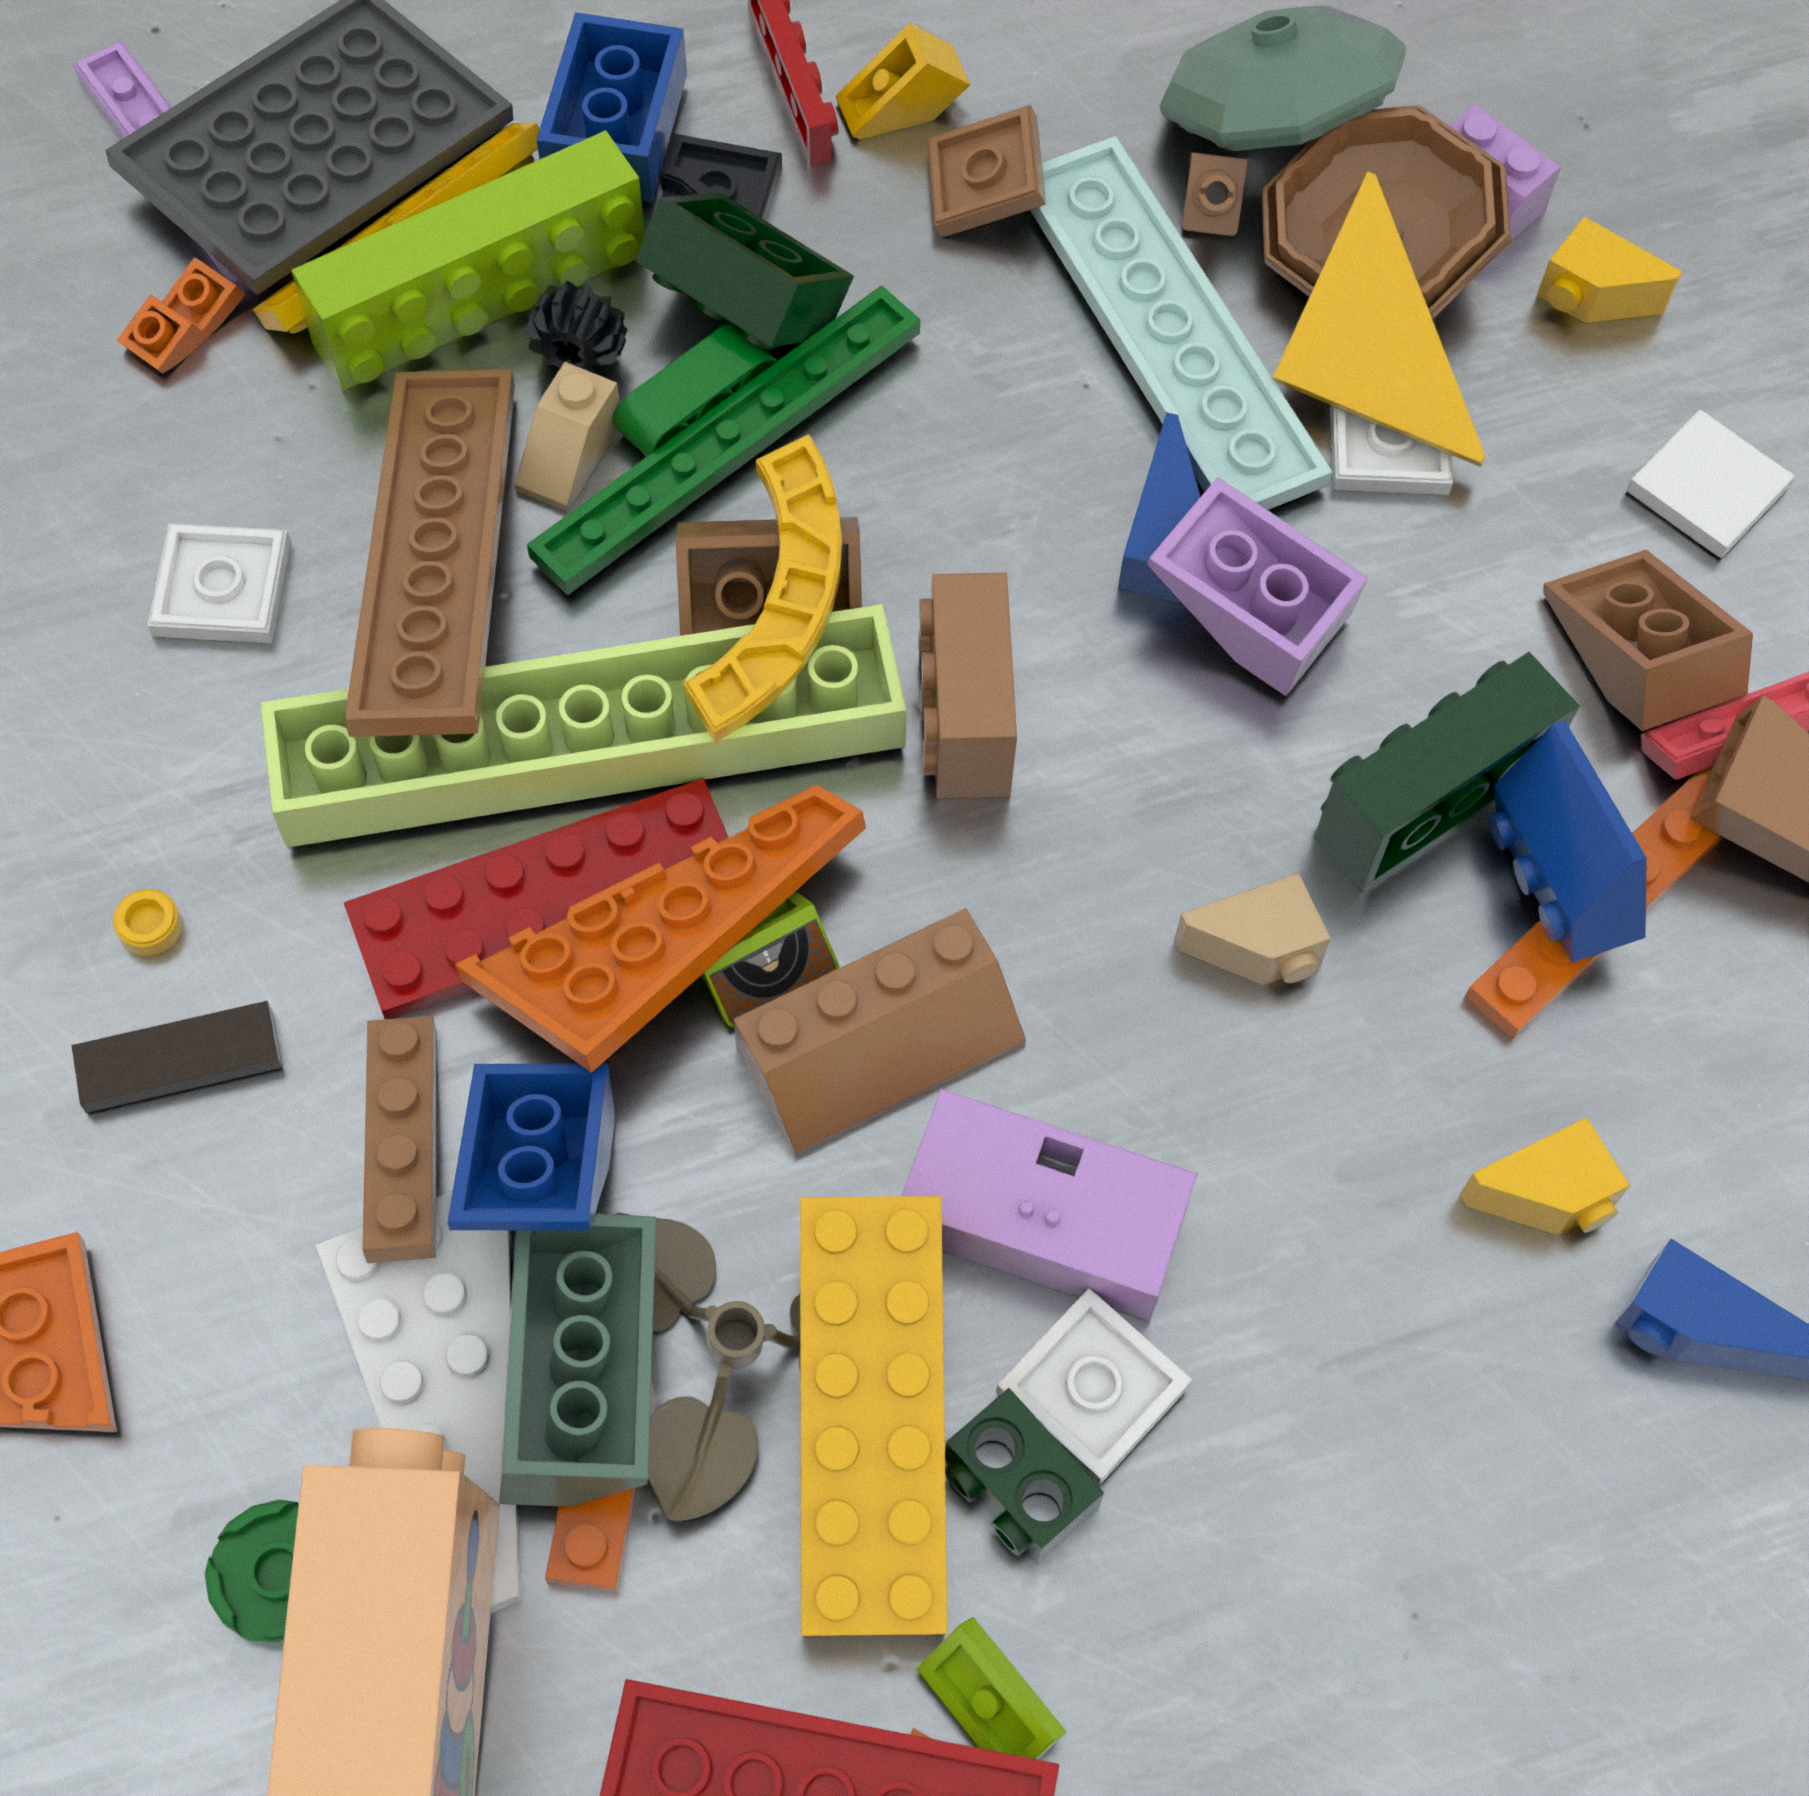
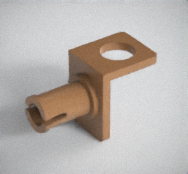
M1191 153L1182 221L1183 229L1227 236L1236 235L1239 226L1248 159Z

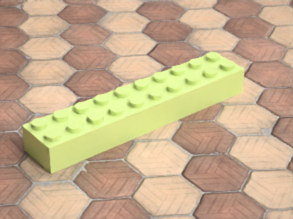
M883 604L831 612L820 641L792 683L766 709L744 726L717 742H714L685 696L683 683L705 671L722 658L743 635L749 634L755 624L487 666L484 673L478 733L349 737L344 720L349 688L260 702L273 816L284 843L289 848L693 782L702 778L704 780L905 747L907 710Z

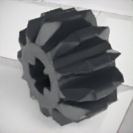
M567 280L561 287L548 285L544 293L539 296L536 305L532 306L527 318L528 325L525 333L530 337L528 348L534 353L543 355V365L545 366L555 365L561 368L564 362H567L594 374L605 376L608 369L613 366L617 356H621L626 343L625 336L628 329L623 324L625 313L620 309L611 307V296H598L594 294L590 285L584 290L578 289L572 282Z

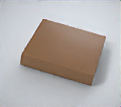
M1031 105L927 139L934 227L941 238L1046 205L1038 120Z

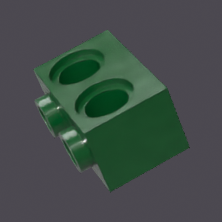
M1010 1388L1006 1389L946 1441L945 1461L949 1464L945 1468L946 1477L968 1502H973L977 1497L996 1517L991 1522L994 1532L1005 1546L1017 1556L1026 1551L1038 1564L1100 1507L1104 1495L1103 1490ZM986 1441H999L1011 1450L1014 1459L1004 1467L992 1468L984 1465L978 1459L975 1450ZM1032 1493H1046L1057 1501L1061 1513L1053 1520L1038 1521L1026 1513L1022 1501Z

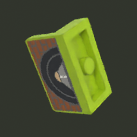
M795 891L706 970L700 978L706 982L723 1021L729 1027H734V1018L839 969V963L814 904Z

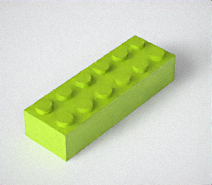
M605 130L292 269V275L314 347L340 389L344 391L357 384L370 382L380 374L412 359L425 357L434 349L460 337L475 334L483 329L484 326L508 315L531 308L537 303L539 296L544 293L548 285L561 287L567 280L578 287L589 278L616 266L630 263L637 257L645 236L639 177Z

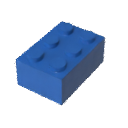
M575 12L536 140L539 160L606 130L639 177L641 201L652 202L687 78L684 28Z

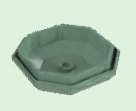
M1304 6L1265 11L1186 50L1159 105L1163 117L1178 123L1187 132L1204 137L1216 143L1218 147L1227 148L1231 151L1303 144L1383 105L1385 96L1394 92L1406 55L1405 44L1387 28L1330 6Z

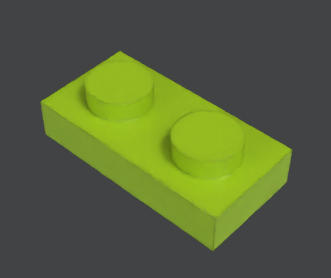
M974 1617L961 1623L916 1668L981 1749L1039 1760L1067 1733Z

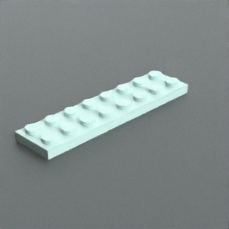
M1117 136L1043 162L1046 205L1031 209L1030 211L1162 424L1167 412L1179 416L1194 475L1204 492L1219 477L1269 510L1329 486L1333 471Z

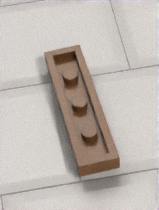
M433 1016L367 1021L363 1253L367 1263L436 1258V1026Z

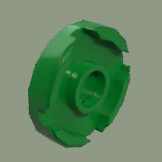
M278 1499L251 1506L227 1523L217 1537L219 1542L213 1549L212 1557L209 1556L205 1580L209 1603L221 1622L229 1630L253 1644L273 1647L284 1645L299 1503L295 1501Z

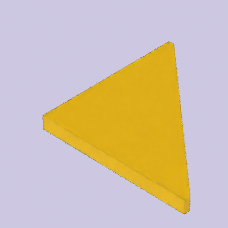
M1367 171L1274 373L1273 379L1275 382L1481 467L1485 460L1484 450L1376 174Z

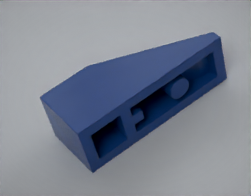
M1166 413L1124 551L1118 588L1184 605L1147 565L1150 556L1200 498L1177 414Z
M1670 1239L1653 1259L1615 1322L1629 1331L1630 1339L1643 1350L1654 1355H1666L1674 1361L1809 1380V1324L1673 1239Z

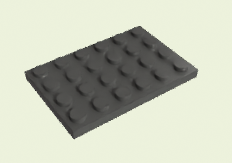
M339 0L105 151L109 166L258 295L292 272V269L307 262L514 120L513 104L385 0Z

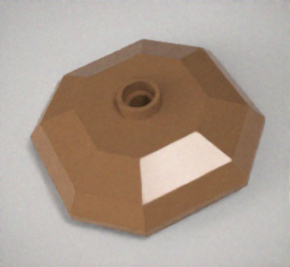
M1420 105L1373 109L1365 115L1356 117L1326 132L1324 135L1312 139L1263 187L1262 207L1265 264L1310 297L1365 175L1369 171L1376 174L1433 320L1511 242L1506 166Z

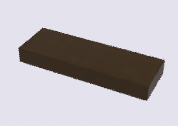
M268 1001L71 1045L79 1101L85 1113L282 1068L272 1009Z

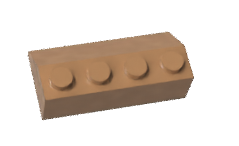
M967 908L733 1019L736 1050L795 1157L1026 1043V1038L999 962Z

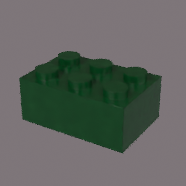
M722 193L660 197L635 259L637 263L654 273L652 278L657 284L672 291L685 292L698 301L697 307L700 311L718 320H729L744 330L742 335L747 341L764 349H774L776 346L787 344H801L836 319L854 278V275Z

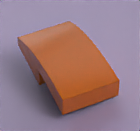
M194 257L162 302L150 294L116 341L164 374L205 342L231 314L246 294L231 281Z

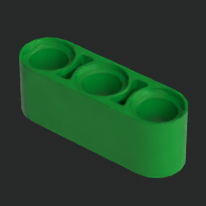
M733 323L726 324L629 393L616 408L613 415V425L647 457L765 371L777 360L764 348L747 341L742 335L743 329Z

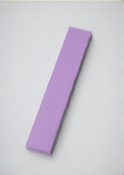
M122 40L73 63L77 77L122 138L127 137L172 108ZM208 253L226 279L242 291L249 289Z

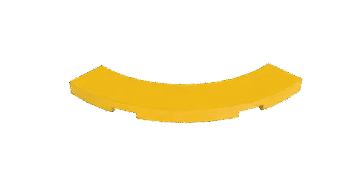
M809 434L756 460V472L767 489L775 511L780 541L779 560L772 586L764 603L763 612L748 635H743L722 658L705 671L683 683L685 696L714 742L744 726L766 709L792 683L820 641L834 607L840 581L842 556L840 516L833 482L824 459Z

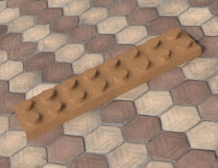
M512 369L396 372L344 719L349 737L478 733L515 393Z

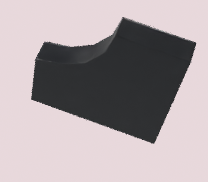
M674 134L661 173V186L663 190L680 196L722 193L766 221L782 169V153Z

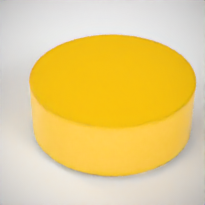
M142 889L130 893L120 901L114 911L113 927L127 950L140 956H153L165 952L178 940L182 931V917L174 901L166 893L156 889Z

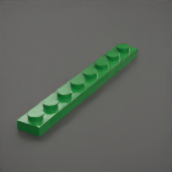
M879 286L527 544L529 558L557 586L569 595L919 335L921 319L884 286Z

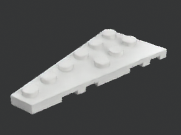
M451 1191L436 1197V1258L367 1263L363 1253V1226L316 1244L317 1252L380 1428L408 1429L443 1435L445 1437L443 1450L466 1455L464 1475L499 1503L512 1295V1244L510 1230H449L447 1221L453 1192ZM500 1504L491 1613L521 1601L520 1536L517 1505Z

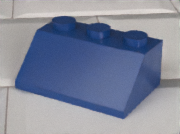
M1566 721L1554 723L1494 785L1496 812L1489 814L1488 820L1497 846L1501 850L1509 847L1515 858L1513 860L1514 872L1525 895L1535 894L1540 904V920L1547 937L1551 942L1560 940L1573 963L1646 938L1647 857Z

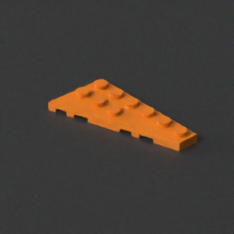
M816 784L750 817L747 829L719 843L711 836L690 847L693 856L665 870L660 863H657L570 906L566 919L536 934L528 927L508 937L510 947L482 961L474 954L456 963L455 967L462 982L592 1073L866 829L863 811Z
M78 1232L0 1252V1427L117 1432L85 1240Z

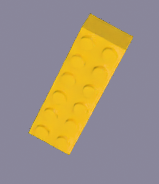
M800 1197L801 1636L947 1634L942 1197Z

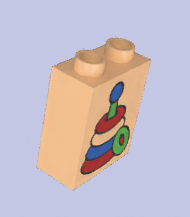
M356 1429L352 1431L349 1466L303 1464L267 1796H475L500 1504L464 1475L466 1455L443 1450L445 1438L443 1435L408 1429Z

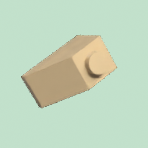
M564 362L536 406L515 481L517 492L568 512L618 433V430L613 425V415L620 404L616 382Z
M1299 873L1181 913L1174 939L1180 952L1261 985H1266L1283 979L1286 983H1294L1311 976L1322 964L1331 940Z

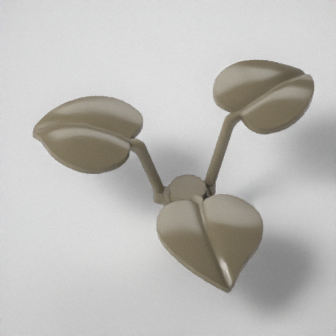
M619 1212V1213H615V1214H618V1215H630V1214L620 1213V1212ZM656 1218L653 1332H660L670 1327L678 1318L681 1310L691 1319L709 1322L707 1332L708 1350L712 1358L720 1364L709 1407L697 1398L684 1396L667 1401L650 1415L648 1481L661 1504L665 1516L674 1521H682L700 1517L719 1508L730 1500L749 1479L758 1456L759 1442L757 1430L752 1420L746 1415L738 1412L722 1411L733 1369L745 1368L759 1357L763 1348V1342L771 1341L788 1349L800 1348V1294L793 1299L789 1313L792 1327L797 1335L785 1334L777 1330L773 1324L764 1325L759 1311L746 1302L731 1301L718 1308L714 1305H710L707 1308L695 1306L692 1302L704 1298L712 1289L715 1281L716 1262L712 1247L696 1229L678 1221Z

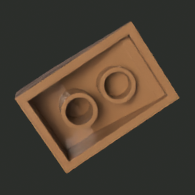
M1643 550L1544 583V596L1605 698L1641 731L1662 726L1667 722L1748 695L1753 633L1648 550Z

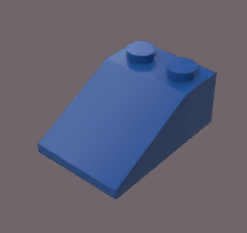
M474 1064L447 1221L449 1230H590L609 1170L615 1123L608 1064H601L592 1073L580 1064Z

